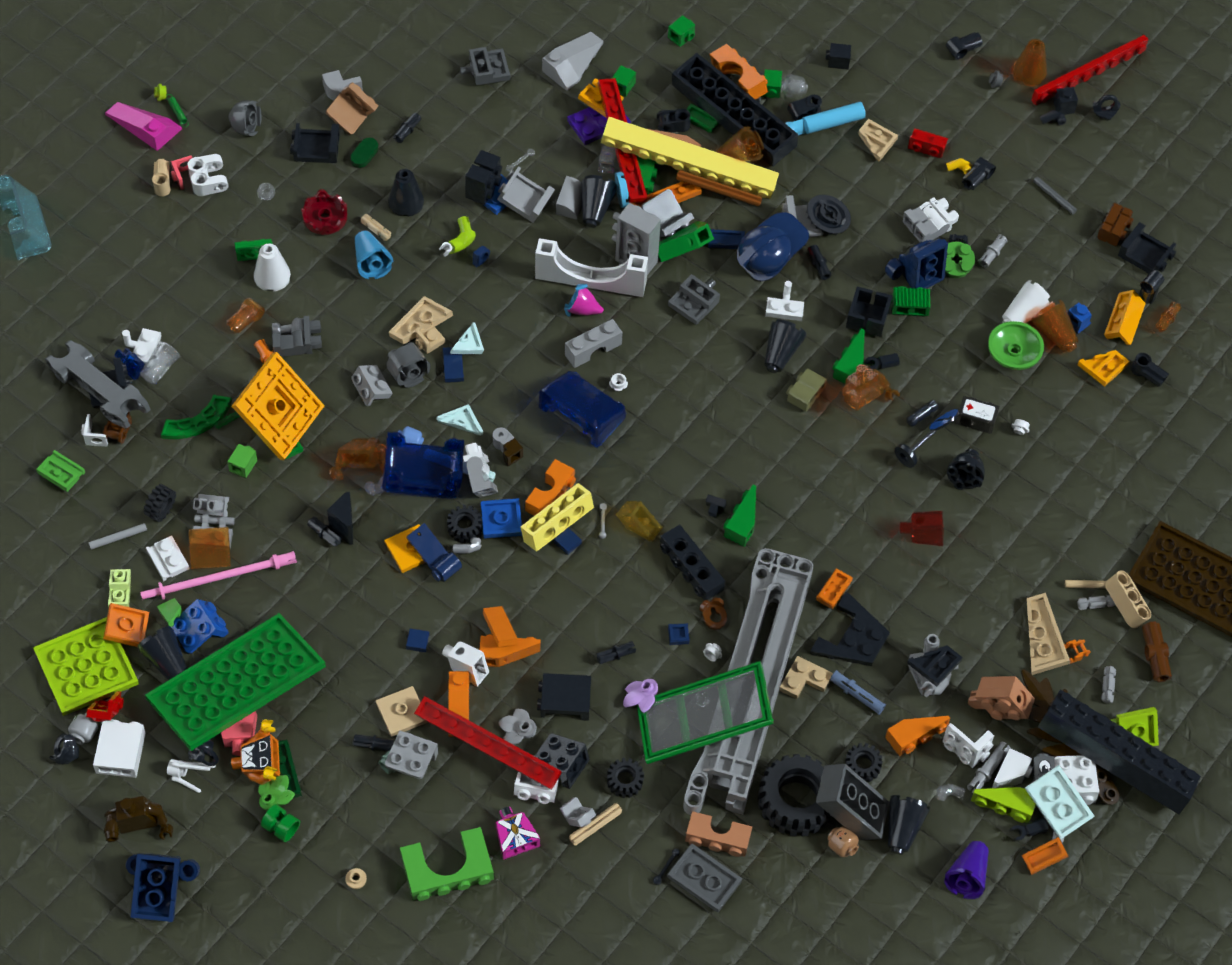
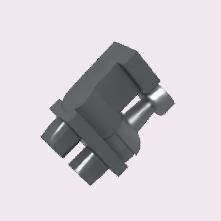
M303 316V318H295L292 324L280 326V323H272L273 350L281 357L305 353L312 354V349L322 348L321 335L311 336V333H321L320 320L310 321L309 316ZM281 333H291V335H281Z

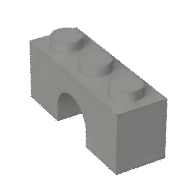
M611 319L565 342V356L572 366L576 368L590 361L591 354L596 349L602 347L605 352H608L622 345L623 332L615 321Z

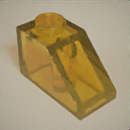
M626 501L616 514L627 529L650 542L655 539L663 528L641 501Z

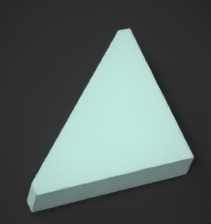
M473 322L451 349V354L483 353L484 348L476 323Z
M469 404L437 416L439 423L480 436L483 435V430Z

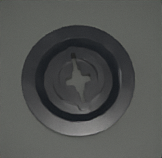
M817 195L807 205L806 213L808 214V219L811 220V224L816 225V229L820 228L822 233L827 232L828 235L832 233L834 235L842 234L850 226L851 215L848 208L843 202L833 196Z

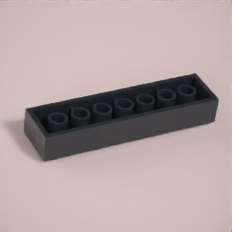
M698 53L694 54L672 73V86L699 108L709 113L720 125L772 167L797 147L798 133Z
M1061 689L1038 725V728L1178 815L1191 800L1201 778L1192 769L1182 765L1176 759L1169 757L1158 748L1148 744L1140 737L1135 736L1124 727L1109 720L1106 716L1101 715Z

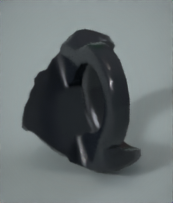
M1105 95L1098 102L1093 101V111L1096 116L1107 121L1117 114L1121 106L1114 95ZM1107 100L1114 101L1110 106L1101 107L1102 103Z
M61 734L55 741V755L49 758L59 765L69 764L78 759L79 747L72 734ZM64 740V742H63V747H62L61 752H60V745H61L62 741Z
M208 740L192 751L189 749V760L194 759L205 765L215 766L219 758L213 751V741ZM204 753L210 755L213 762L205 761Z

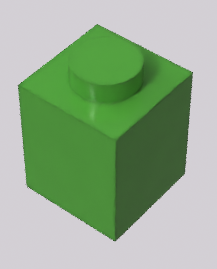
M238 444L228 460L229 471L247 478L257 462L256 451L250 446Z

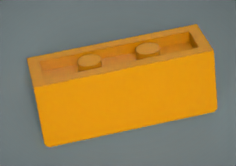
M1135 290L1118 294L1104 333L1107 339L1120 337L1126 345L1132 344L1145 307V302Z

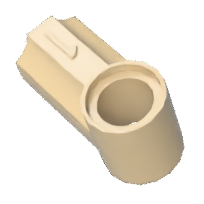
M158 159L154 162L152 181L155 194L158 196H166L171 191L170 162L165 159Z

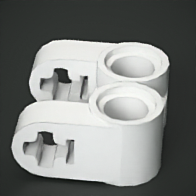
M211 154L194 157L189 160V176L193 192L197 196L219 193L228 189V182L225 176H208L209 172L218 171L223 167L220 155Z

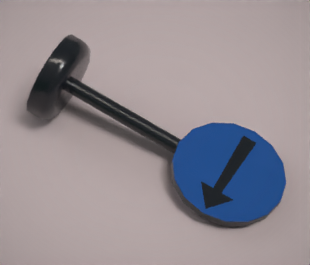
M958 409L951 410L936 419L929 427L931 431L912 448L905 444L896 446L894 452L898 460L908 468L914 467L918 460L914 451L934 435L937 430L951 423L959 415Z

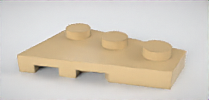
M424 296L389 331V336L405 344L416 338L417 331L420 330L423 334L452 317L453 313L446 307Z

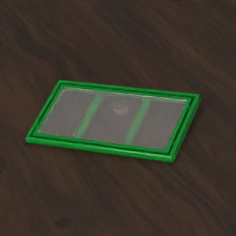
M760 661L654 695L655 702L645 713L640 710L637 704L645 762L647 764L774 724L763 665Z

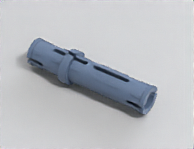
M837 670L830 678V681L842 688L845 694L849 693L878 715L884 710L886 704L855 684V680L848 679ZM843 682L847 683L849 686L854 688L856 692L847 687L845 684H843ZM860 693H861L862 695H864L865 697H867L868 699H870V700L873 702V704L870 703V702H869L868 700H866L865 698H863L862 696H860Z

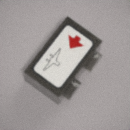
M963 396L955 424L992 434L1000 406L991 402L980 401L973 397Z

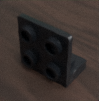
M552 733L535 755V757L562 772L560 775L562 785L568 789L572 787L590 760L585 743Z

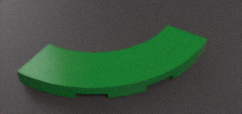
M213 395L208 405L197 416L179 420L166 419L161 438L185 439L206 432L225 416L232 403V398Z

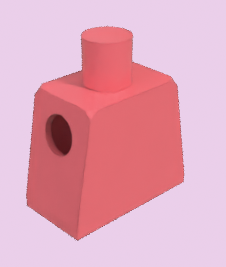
M256 711L221 732L224 747H232V754L235 756H241V745L247 743L255 735Z

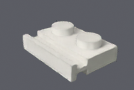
M172 536L154 543V546L146 547L163 581L168 577H174L189 570V565Z

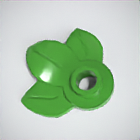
M287 775L277 776L275 781L271 780L264 785H259L258 792L261 795L259 804L262 809L268 811L275 804L286 805L293 799L295 793L287 790L289 784V777Z

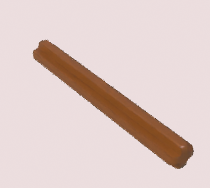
M679 170L676 175L677 180L755 206H760L762 201L761 196Z

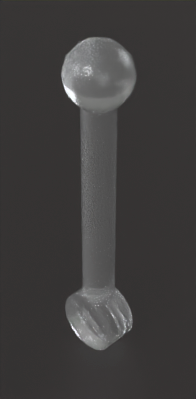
M528 149L524 156L512 165H507L506 170L511 172L516 165L528 156H533L534 150Z

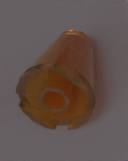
M1030 40L1014 63L1012 72L1015 80L1024 82L1023 85L1036 86L1041 84L1046 78L1045 44L1041 40Z
M743 127L715 152L749 163L758 161L763 157L761 150L764 149V145L756 131L750 130L751 127Z
M1058 300L1060 304L1052 303L1039 311L1037 313L1038 318L1036 320L1032 318L1031 322L1059 349L1070 353L1078 347L1076 344L1079 341L1064 302Z

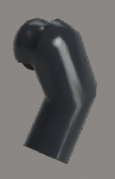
M1052 110L1039 117L1043 125L1051 120L1058 122V125L1066 123L1065 115L1056 110Z

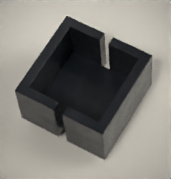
M483 150L479 152L474 164H472L465 176V198L483 205L487 203L488 199H492L495 187L499 186L502 181V176H500L502 171L501 157Z
M857 286L848 313L846 328L860 331L862 328L866 330L865 333L881 337L893 296L876 292L873 305L870 304L873 290Z

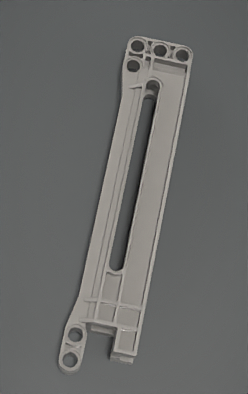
M765 548L759 551L751 577L749 602L728 671L751 664L767 606L771 602L777 603L778 608L761 662L771 712L773 713L812 577L813 564L808 559ZM746 677L726 683L732 721L735 718ZM756 683L744 723L762 718ZM720 699L709 734L725 730ZM769 726L705 746L704 752L691 774L685 793L683 808L687 814L691 815L692 811L700 813L708 785L712 788L728 792L725 810L739 814L744 813ZM698 782L703 784V786L697 787L694 785V783ZM689 801H696L698 804H697V805H691V804H689L688 802H689Z

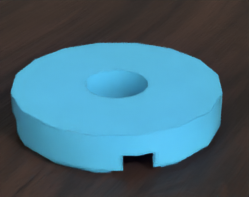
M615 172L618 201L621 208H625L629 204V202H626V199L629 197L625 178H621V176H624L623 172Z

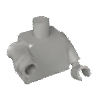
M935 634L928 635L924 639L923 653L911 654L909 658H917L923 656L926 652L938 650L940 643L938 636ZM909 666L921 696L940 695L949 685L951 673L936 687Z

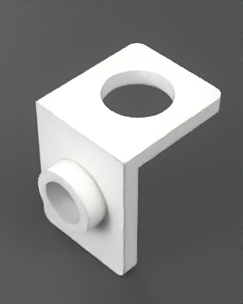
M87 414L86 423L82 424L81 429L85 444L107 447L108 442L105 434L91 433L93 423L91 415ZM93 438H98V439H101L102 441H101V442H97V441H94V440H92V439H93Z

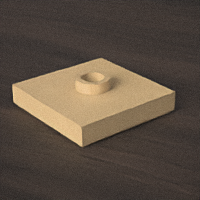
M413 686L376 700V705L391 737L397 735L400 730L405 732L428 723L414 714L421 702Z

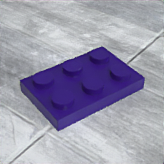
M588 107L567 116V121L584 145L602 138L607 118L593 108ZM626 115L627 122L631 124L630 119Z

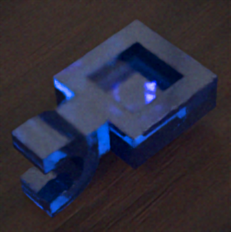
M125 348L124 352L118 349L114 356L121 358V361L126 364L128 375L133 380L138 379L145 363L128 348Z

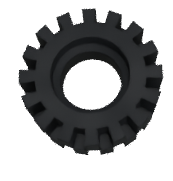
M163 484L157 485L152 490V494H149V499L145 502V510L143 511L145 515L157 522L163 521L166 515L170 513V509L173 508L172 505L175 503L176 492Z
M463 505L462 509H460V506H457L456 511L454 509L451 510V514H448L447 530L451 538L454 536L455 541L459 538L461 543L466 539L468 543L470 538L480 536V532H482V518L476 508L473 510V507L469 506L467 509L466 505ZM467 519L472 522V526L463 529L458 527L457 523L460 520Z
M858 743L857 747L854 745L852 749H849L845 764L863 780L866 781L868 779L871 782L880 773L883 763L882 755H879L880 751L878 749L874 750L875 746L872 745L869 748V743H865L864 746H862V743ZM859 757L868 758L871 761V766L867 769H862L857 766L856 760Z
M622 758L621 762L619 759L615 760V764L612 763L607 772L608 788L610 787V791L612 793L615 791V795L618 797L619 794H622V798H625L626 795L630 798L633 796V793L637 795L638 791H641L644 781L642 766H638L637 761L632 763L631 758L628 761ZM621 772H629L633 776V781L629 784H623L619 782L617 777Z

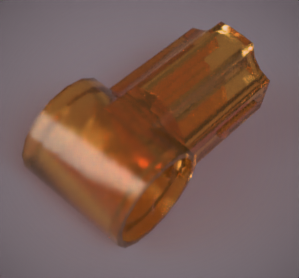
M247 298L241 304L240 310L227 320V324L232 331L240 333L252 321L260 320L265 313V309L252 298Z

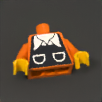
M267 719L261 722V729L247 743L241 745V756L231 759L233 770L241 769L242 773L249 780L260 785H264L271 780L275 781L276 777L280 776L279 742L270 734V732H275V727H271L274 721Z

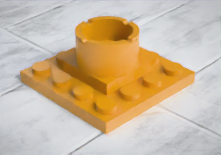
M274 352L231 407L280 460H284L325 405L277 352Z

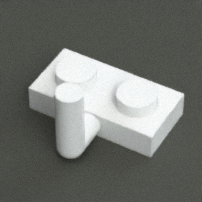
M786 281L784 284L782 299L768 297L765 317L802 321L804 302L790 300L792 287L790 281Z
M143 328L138 341L131 340L130 332L124 330L122 335L125 346L134 348L131 362L150 366L161 339V332Z

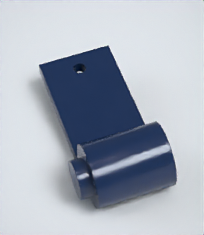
M425 523L406 537L432 570L431 573L437 581L445 582L462 568V564L457 556L445 550Z

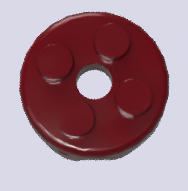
M324 189L318 190L315 196L307 198L304 207L301 208L305 226L311 232L320 235L338 232L344 227L348 218L347 203H344L338 194L331 196ZM321 214H329L326 218L321 217Z

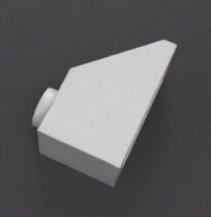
M1009 749L992 788H1008L1021 784L1024 777L1029 778L1033 769L1030 766L1032 758Z

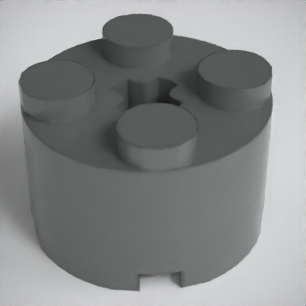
M410 342L388 353L387 369L400 386L404 385L409 388L424 380L423 376L425 373L428 375L430 372V363L420 349Z

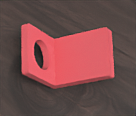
M192 155L171 161L173 169L171 176L174 182L177 181L180 190L184 189L180 172L188 170V165L181 167L180 164L189 162L193 158Z

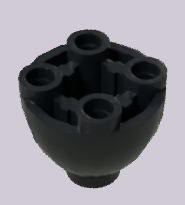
M967 449L965 452L958 454L949 463L947 476L956 489H973L982 486L985 468L979 453L974 449Z

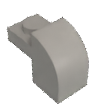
M339 70L322 74L325 92L333 101L343 88L351 82L358 85L363 91L360 76L343 80Z

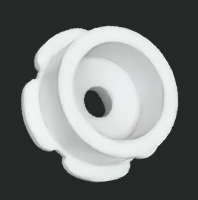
M617 373L611 377L609 385L615 391H622V389L627 387L628 382L623 374Z
M1016 419L1014 424L1011 425L1016 434L1024 435V433L1029 432L1030 424L1024 420Z
M715 643L706 644L703 653L707 659L714 662L722 657V650L719 645Z

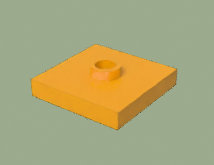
M420 524L384 540L385 545L402 573L426 563L406 538Z

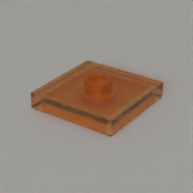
M229 527L189 529L191 569L231 566Z

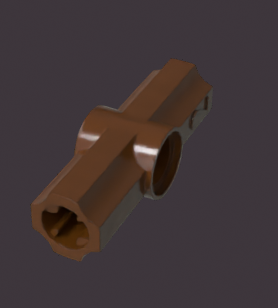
M1153 621L1143 624L1145 657L1147 661H1150L1153 679L1157 682L1170 680L1172 675L1168 662L1169 648L1168 644L1163 640L1160 623Z

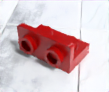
M914 128L909 139L908 149L942 158L948 138Z

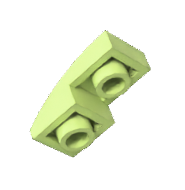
M130 569L110 570L108 608L110 603L129 607Z

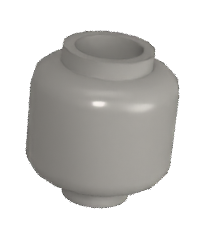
M87 713L77 714L68 727V733L74 736L78 744L89 743L98 730V724L92 718L86 717Z

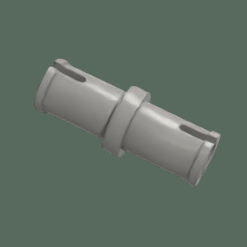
M998 235L994 242L987 246L986 252L978 260L982 267L987 268L993 259L1000 255V250L1008 242L1007 238Z

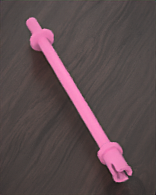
M294 551L281 555L273 554L269 560L163 586L161 582H158L159 588L140 593L142 600L159 595L164 600L167 593L270 567L278 570L282 566L297 563Z

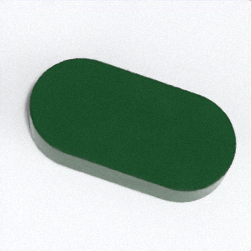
M365 138L351 154L353 166L363 168L378 152L377 140Z

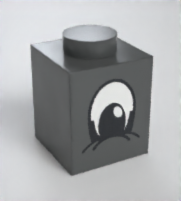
M1043 753L1033 757V782L1055 768L1054 756Z

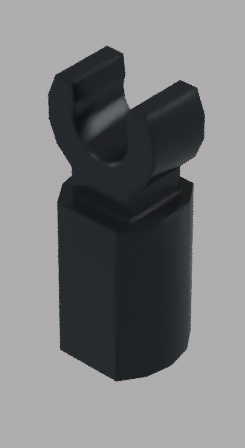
M894 353L879 356L878 358L868 357L865 363L873 364L868 369L872 373L879 368L885 369L899 366L900 359L898 354Z
M1042 817L1024 823L1023 826L1015 825L1010 830H1018L1020 832V836L1014 838V841H1020L1025 835L1030 837L1048 831L1046 819Z

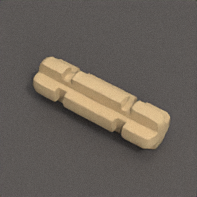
M365 214L361 217V223L368 226L367 228L380 236L381 239L387 241L391 237V232L386 228L384 229V226L375 219H372L371 216Z

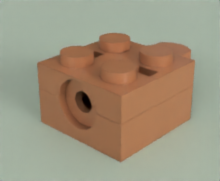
M1016 676L982 677L978 690L971 691L968 704L974 709H986L991 717L996 720H1019L1029 718L1035 698Z

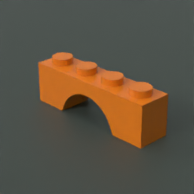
M725 44L710 53L712 65L724 75L738 74L742 76L738 80L740 88L755 100L768 92V82L765 76L760 75L754 66H750L744 57L738 55L736 49Z

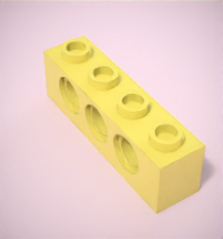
M577 483L520 527L524 542L536 552L594 508L591 492Z

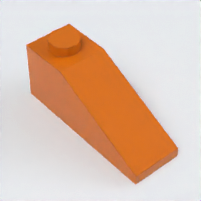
M449 671V710L469 720V671Z

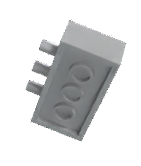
M629 203L621 214L615 212L613 215V219L617 220V223H614L612 227L613 230L617 231V234L612 236V240L616 242L615 261L623 264L629 259L630 254L648 257V275L658 262L661 219L655 214H650L641 207Z

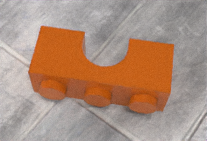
M555 459L545 472V483L553 488L548 491H542L535 487L525 501V511L535 516L563 495L568 487L571 488L576 481L575 469Z

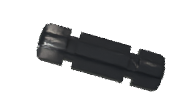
M935 400L929 401L928 405L922 406L914 414L909 415L906 422L911 427L915 426L918 422L929 416L930 412L936 411L939 406Z

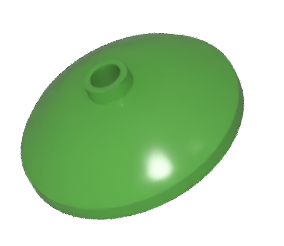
M1010 321L994 328L989 336L988 348L993 359L1000 365L1009 369L1023 370L1039 362L1044 352V342L1039 332L1032 326L1023 322Z

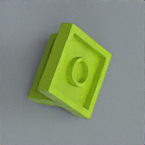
M1155 707L1118 714L1115 719H1111V721L1124 727L1127 731L1140 737L1153 747L1159 746L1158 714Z

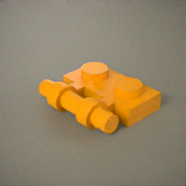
M595 78L592 81L594 86L588 84L579 94L578 99L606 117L598 88V79Z

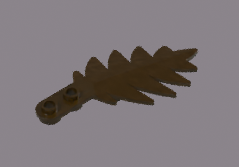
M1023 669L1021 670V675L1025 686L1035 698L1033 705L1038 706L1031 709L1028 719L1040 723L1054 699L1053 691L1048 678H1044L1039 683L1036 678ZM1040 728L1027 730L1028 734L1037 738L1061 743L1041 749L1042 752L1050 756H1083ZM1095 763L1099 798L1102 803L1113 805L1119 800V792L1107 770Z

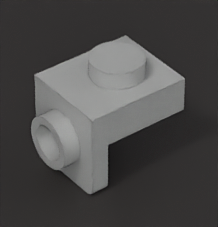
M573 797L560 808L567 822L572 826L585 827L596 816L593 808L583 807L577 797Z

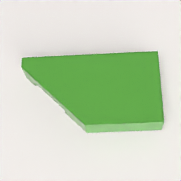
M175 598L157 606L159 613L171 627H173V621L176 617H180L183 612Z

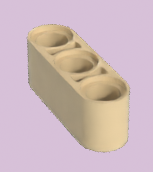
M1122 570L1118 571L1105 582L1108 593L1131 628H1138L1151 618L1149 607L1128 573Z

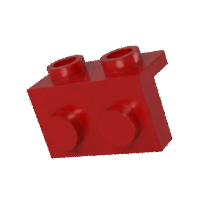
M117 691L109 701L95 700L87 709L86 717L92 718L93 721L97 722L111 720L123 708L124 698H121V691Z

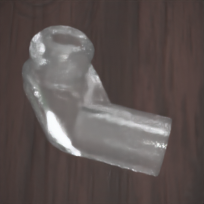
M383 474L378 483L367 482L364 488L370 495L382 493L388 486L391 477Z
M946 784L937 788L935 796L942 801L946 800L947 795H954L963 799L966 789L953 784Z

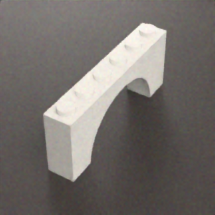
M539 238L535 253V279L575 286L578 284H588L587 288L639 297L644 296L648 257L630 254L629 259L619 266L610 268L591 267L575 262L564 255L559 249L557 241Z

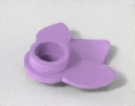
M646 679L643 682L634 681L625 688L628 694H626L623 701L624 707L627 708L638 704L643 713L647 712L655 702L654 695L658 693L656 681Z

